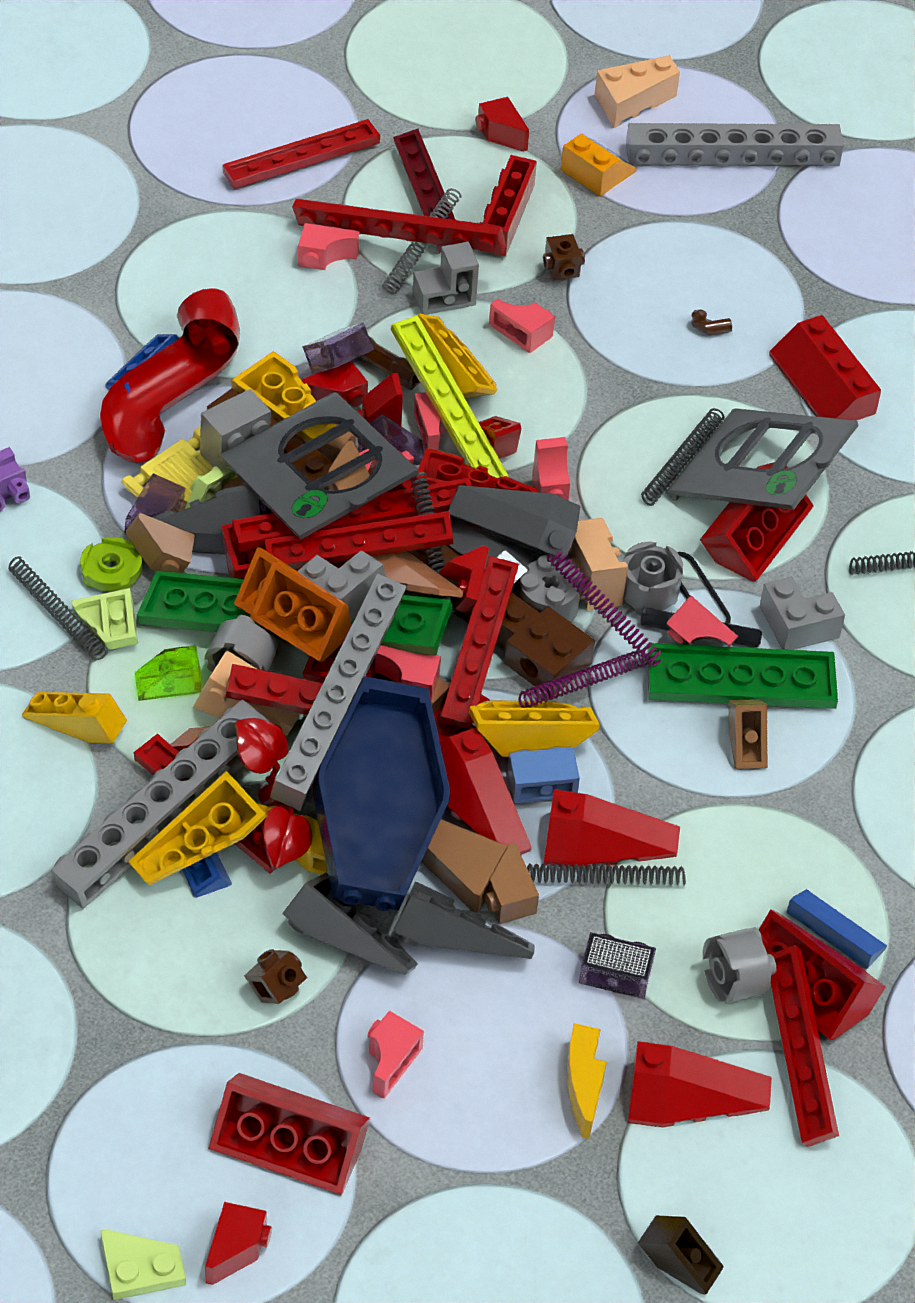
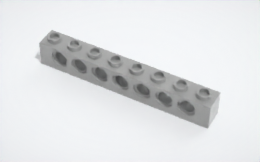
M628 123L626 138L628 162L632 165L840 166L844 147L840 124Z
M377 573L275 780L270 798L299 811L301 810L330 744L393 621L407 586Z
M243 699L234 707L228 708L223 713L221 719L212 727L204 729L194 743L188 748L182 749L167 767L158 770L149 783L141 790L133 792L123 806L107 815L103 823L96 830L86 834L80 840L78 846L69 854L61 856L51 869L56 886L84 909L131 867L128 861L222 774L227 771L232 776L243 766L238 755L237 737L228 739L229 737L237 736L234 723L246 718L269 720ZM208 757H214L210 760H204ZM184 778H190L187 781H181ZM161 799H167L164 802H157ZM143 820L141 823L133 824L135 821ZM112 842H119L116 845L109 846ZM94 863V865L91 866V867H88V868H85V867H84V866H86L87 864Z

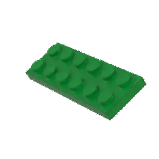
M652 643L647 650L648 653L654 646H657V649L648 659L653 657L658 651H661V654L653 661L655 663L661 659L659 664L650 666V662H648L649 700L729 704V700L760 699L769 706L836 709L838 704L834 652Z

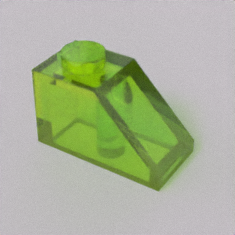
M196 645L164 649L134 672L138 701L201 693V669Z

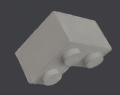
M469 242L442 246L440 267L413 272V295L422 314L428 315L476 305L479 263Z
M248 389L202 412L200 453L212 467L221 466L222 462L218 457L219 454L270 427L271 410L251 389Z
M362 550L339 569L316 555L297 571L348 604L351 621L356 618L377 573L386 577L383 564Z
M792 576L764 583L759 607L782 649L794 650L840 638L845 613L833 592L804 599Z

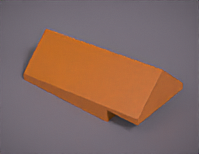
M262 548L256 549L234 604L251 614L250 618L319 662H323L344 642L352 626L348 604Z

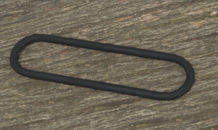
M677 552L680 556L686 557L691 561L725 614V623L730 624L731 616L695 559L688 553ZM681 582L680 589L688 599L690 594Z

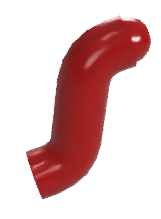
M216 288L202 289L184 299L177 312V319L183 331L181 338L123 375L107 392L102 400L100 419L106 441L111 452L136 464L144 463L154 458L160 451L165 434L160 414L213 380L229 366L239 346L240 327L235 307L229 295L223 290ZM127 382L129 383L130 388L129 393L127 392L124 386Z

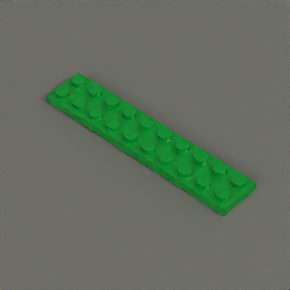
M156 570L136 615L138 622L142 625L217 632L219 626L224 621L237 619L239 615L250 617L251 614L234 604L244 579ZM403 595L401 604L381 645L412 653L436 655L452 611L451 600ZM254 621L256 625L263 628L269 634L274 635L277 639H282L278 635L274 634L273 632L269 631L268 629Z

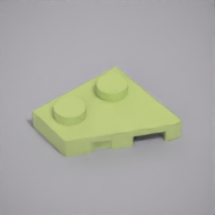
M221 465L213 467L209 473L203 476L199 475L196 477L190 487L192 493L185 509L190 508L189 503L197 499L202 503L217 497L216 492L222 490V485L233 480L236 474L229 467L224 468Z
M130 588L71 600L75 613L108 650L138 644L133 596Z
M107 1229L101 1230L113 1300L186 1285V1277L178 1245Z

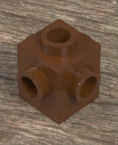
M573 234L546 237L545 253L543 254L544 268L550 271L553 281L580 277L581 265L585 264V255L583 249L578 247Z
M274 949L261 954L257 959L258 963L244 975L262 1003L280 1004L283 1000L294 996L299 991L298 986L307 979V976L301 969L302 963L294 953Z

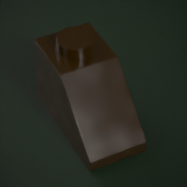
M656 1215L638 1241L640 1247L657 1268L700 1294L708 1293L724 1268L723 1264L686 1217Z

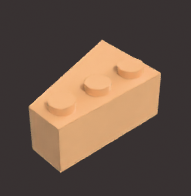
M670 55L597 70L595 97L612 126L616 128L621 125L622 120L628 117L635 118L639 116L640 111L650 107L653 109L676 97L680 71Z
M603 518L578 521L577 532L568 553L569 559H571L570 565L575 564V569L580 568V573L584 572L581 580L584 577H588V580L581 586V589L589 581H592L591 586L583 594L587 593L594 585H597V588L588 598L593 596L597 590H601V593L593 599L592 603L602 594H605V597L596 607L601 605L607 598H609V602L602 609L606 608L610 603H614L612 607L622 606L628 565L626 562H619L617 556H620V550L618 547L611 546L610 541H613V536ZM580 593V599L584 600L586 610H595L594 605H590L589 601H585V596L582 597Z
M226 651L207 680L193 708L221 718L228 708L234 707L240 702V700L225 697L232 664L250 668L255 667ZM246 702L271 723L279 727L285 737H287L300 716L299 713Z

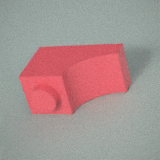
M305 223L298 244V266L325 270L326 266L334 261L357 259L359 253V231Z
M496 299L490 304L489 325L527 352H533L553 337L555 316L537 303L533 302L531 305L518 306Z
M426 392L417 393L414 398V416L425 450L428 448L439 451V440L447 432V429Z
M565 437L536 440L532 483L539 493L555 494L569 500L568 445Z
M691 595L666 623L670 628L667 634L678 644H682L685 641L688 645H691L693 641L698 639H714L730 647L738 638L732 630Z
M380 645L375 658V673L382 674L397 683L428 688L432 703L440 676L441 656L412 653Z
M388 1011L381 1021L377 1019L372 1024L367 1035L370 1038L369 1053L375 1056L378 1062V1068L373 1075V1093L384 1099L423 1049L424 1031L391 1011Z

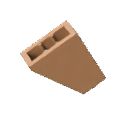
M440 820L422 859V863L470 910L479 913L485 903V894L489 891L490 878L505 853L507 846Z

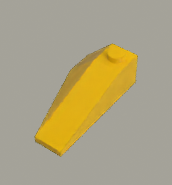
M272 351L231 380L232 388L238 393L251 389L271 410V417L278 422L316 402L311 395V389L307 383L304 384L298 376V370L295 366L275 351ZM314 425L301 430L296 435L308 442L336 427V425Z
M226 771L128 862L150 886L244 839L268 815Z

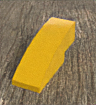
M574 1023L567 1060L569 1100L582 1137L589 1139L607 1062L595 1059L601 1029Z

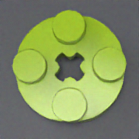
M102 538V543L94 546L92 542L83 550L80 557L83 581L88 587L101 591L113 592L131 589V585L139 579L142 573V556L135 550L133 543L124 538ZM111 561L116 562L115 567H107L104 565L110 564Z

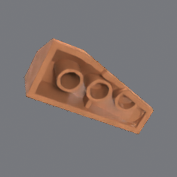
M408 551L372 556L383 564L386 577L407 586V591L463 597V591Z

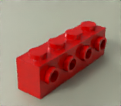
M510 155L505 169L502 168L498 186H495L493 189L491 203L487 204L484 220L480 223L501 226L506 247L503 254L488 253L506 257L535 185L536 160Z

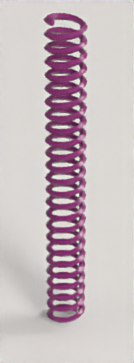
M559 551L552 559H550L551 555H548L547 562H551V566H556V571H560V575H564V579H568V583L572 584L573 588H577V592H581L582 597L585 596V601H589L590 605H594L595 610L598 609V614H602V618H607V623L611 622V627H615V631H619L620 636L624 635V640H628V644H632V648L637 649V653H641V657L645 658V662H650V666H655L661 662V659L653 663L655 658L661 654V651H658L653 657L648 659L657 649V646H654L644 655L645 651L652 645V642H649L640 650L641 646L648 641V638L643 639L640 644L636 645L644 636V633H641L635 640L631 641L639 632V629H636L627 637L628 633L635 628V624L623 632L631 623V620H628L622 627L618 628L627 616H623L614 624L615 620L622 615V611L610 619L618 610V607H615L609 614L605 615L614 603H610L601 611L602 607L609 602V598L596 607L605 597V594H602L592 603L593 599L601 593V590H597L593 596L588 598L597 588V585H594L587 593L583 594L592 584V581H589L579 590L581 585L588 580V577H584L579 584L575 585L584 575V572H581L571 581L580 568H576L571 575L567 576L575 567V564H572L565 572H562L571 563V559L558 568L567 558V555H564L554 564L563 551Z
M637 650L601 664L592 665L576 673L562 676L546 684L543 683L531 689L521 691L518 699L521 708H532L533 705L537 706L538 703L542 704L543 701L547 702L548 699L553 700V697L557 699L558 696L562 697L563 694L567 695L568 692L572 693L573 690L578 691V689H583V687L587 688L588 685L592 686L593 683L597 684L598 682H603V680H608V678H613V676L617 677L618 674L622 675L623 672L627 673L628 670L632 671L638 667L642 668L643 665L647 666L648 662H643V658L637 653ZM636 654L639 656V660H640V662H641V665L638 664V660H637V658H636ZM631 656L634 658V662H635V664H636L635 667H634L633 662H632V660H631ZM626 658L629 660L631 668H629ZM622 660L624 661L626 670H624L623 665L621 663ZM617 662L619 663L621 672H619ZM612 664L614 665L616 674L613 671ZM607 666H608L609 669H610L611 675H609V672H608V670H607ZM602 667H603L604 670H605L606 677H604V674H603V672H602ZM597 669H598L599 672H600L601 679H599V676H598V673H597ZM592 671L595 674L596 681L593 678ZM587 673L590 675L591 683L588 680ZM582 675L585 677L586 685L584 684ZM577 676H578V678L580 679L581 686H579V683H578V681H577ZM572 678H573L574 681H575L576 688H574V686H573ZM567 680H568L569 683H570L571 690H569V688H568ZM562 682L565 685L566 692L563 690ZM557 684L560 687L561 694L558 692ZM552 686L555 689L556 696L553 694ZM547 688L550 691L551 697L548 696ZM542 690L545 693L546 699L543 698ZM536 691L539 693L541 701L538 700ZM531 693L534 695L536 703L533 702ZM522 694H524L525 707L521 701ZM526 695L529 697L530 705L527 702Z

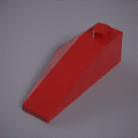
M426 448L418 468V473L425 472L427 476L420 475L414 479L415 481L419 478H427L429 480L426 483L430 485L469 477L473 487L537 492V489L507 476L496 478L488 474V468L481 465L475 469L463 464L464 458L428 448Z
M475 727L448 737L440 746L450 787L447 806L452 810L451 814L458 821L462 819L478 835L507 847L509 844L516 842L521 855L532 850L530 841L493 752L482 734Z
M554 789L544 864L547 866L549 863L552 866L557 864L559 867L564 864L566 868L569 864L572 868L577 864L580 869L582 864L586 868L588 864L604 862L606 866L616 865L617 861L636 859L640 862L677 857L680 826L588 794Z
M770 909L759 927L762 943L767 954H773L793 945L801 949L817 1029L827 1038L835 1040L870 1014L886 986L864 969L773 909Z
M637 1041L633 1062L628 1123L663 1128L674 1126L675 1122L694 1119V1122L706 1121V1118L725 1114L728 1117L769 1111L772 1077L675 1046Z

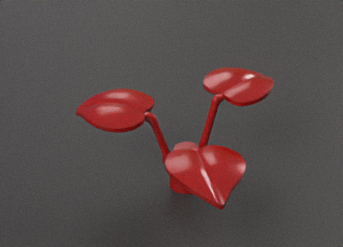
M241 719L234 723L237 733V750L241 762L249 771L257 774L267 773L272 769L270 775L266 777L267 783L260 787L258 797L262 805L268 807L275 806L266 813L268 817L263 820L262 825L265 851L272 868L275 869L298 859L308 851L312 843V831L308 821L303 816L293 815V807L270 798L276 780L275 777L280 769L278 760L286 757L289 750L284 733L279 727L263 719Z

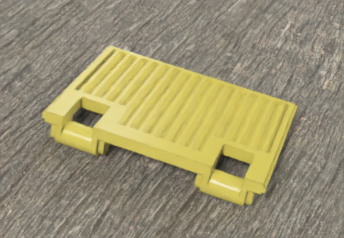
M201 426L194 430L191 439L185 441L182 438L142 465L139 474L133 478L128 475L121 480L127 491L134 494L155 516L169 510L175 513L184 510L192 493L190 487L193 481L199 475L203 476L209 473L213 468L202 456L200 450H195L200 447ZM150 480L152 481L150 484H148V485L145 486L144 488L142 487V486H143L145 483H147L148 481H150Z

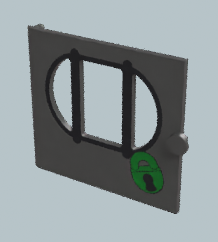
M336 392L329 394L218 455L224 468L229 467L300 540L418 474V469ZM319 424H338L336 427L284 454V449L289 440L301 430ZM347 432H351L369 449V451L313 482H310L292 464L294 461ZM378 460L374 472L362 483L343 490H323V488L371 461Z
M738 408L732 409L665 491V494H669L673 501H676L680 496L794 510L859 426L858 421ZM769 428L799 431L770 469L739 466ZM755 429L731 460L724 464L720 456L728 442L748 430ZM813 433L817 435L819 443L815 451L801 463L784 469L806 439Z

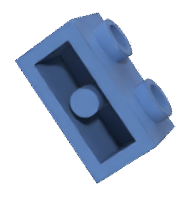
M553 747L546 750H521L509 753L507 773L513 803L552 800L554 789L578 793L580 776L573 747Z

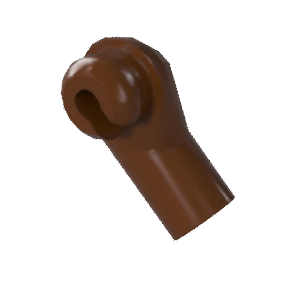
M702 309L694 310L691 314L692 326L708 335L732 331L730 318L712 321L706 319L707 313Z

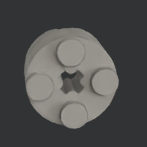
M641 542L629 548L623 559V562H626L628 565L623 599L638 614H642L644 608L665 610L678 601L683 574V561L680 555L667 545L665 549L656 546L657 542Z
M541 555L538 560L527 565L530 570L520 578L518 597L539 613L549 606L569 622H572L578 613L581 592H577V588H573L572 584L568 583V579H564V575H560V571H556V566H551V562H547L548 555ZM563 561V562L558 566V568L562 567L563 564L565 563V561ZM569 564L562 572H565L571 565ZM573 568V569L567 574V576L571 575L572 572L575 570V568ZM580 571L572 577L571 581L580 574ZM581 578L576 582L575 585L581 582Z
M239 615L237 619L224 621L219 626L205 654V660H208L207 669L212 674L225 652L229 651L253 667L268 671L277 653L279 641L274 635L269 634L263 628L256 625L250 617Z
M746 928L706 939L704 943L703 960L709 958L710 969L704 970L706 979L712 993L719 1001L726 1000V1003H733L764 995L768 992L771 975L776 973V962L771 954H767L758 928Z

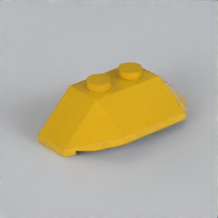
M419 313L418 317L464 398L495 395L497 392L496 382L454 332L444 325V322L438 316Z
M489 700L469 708V713L477 730L502 757H509V753L521 750H546L553 747H573L574 749L600 728V723L591 707L581 706L578 708L571 704L543 701L542 704L538 703L537 706L533 705L532 708H521L519 701Z

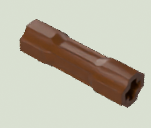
M354 327L345 333L341 341L342 350L352 356L368 352L357 359L367 361L389 376L392 373H398L400 384L409 390H413L419 385L420 381L407 358L397 356L377 344L372 337Z

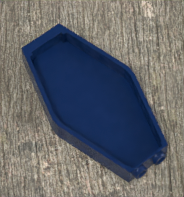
M364 676L319 767L314 781L313 798L333 899L341 900L348 905L364 904L375 906L382 911H399L449 802L450 787L428 688Z

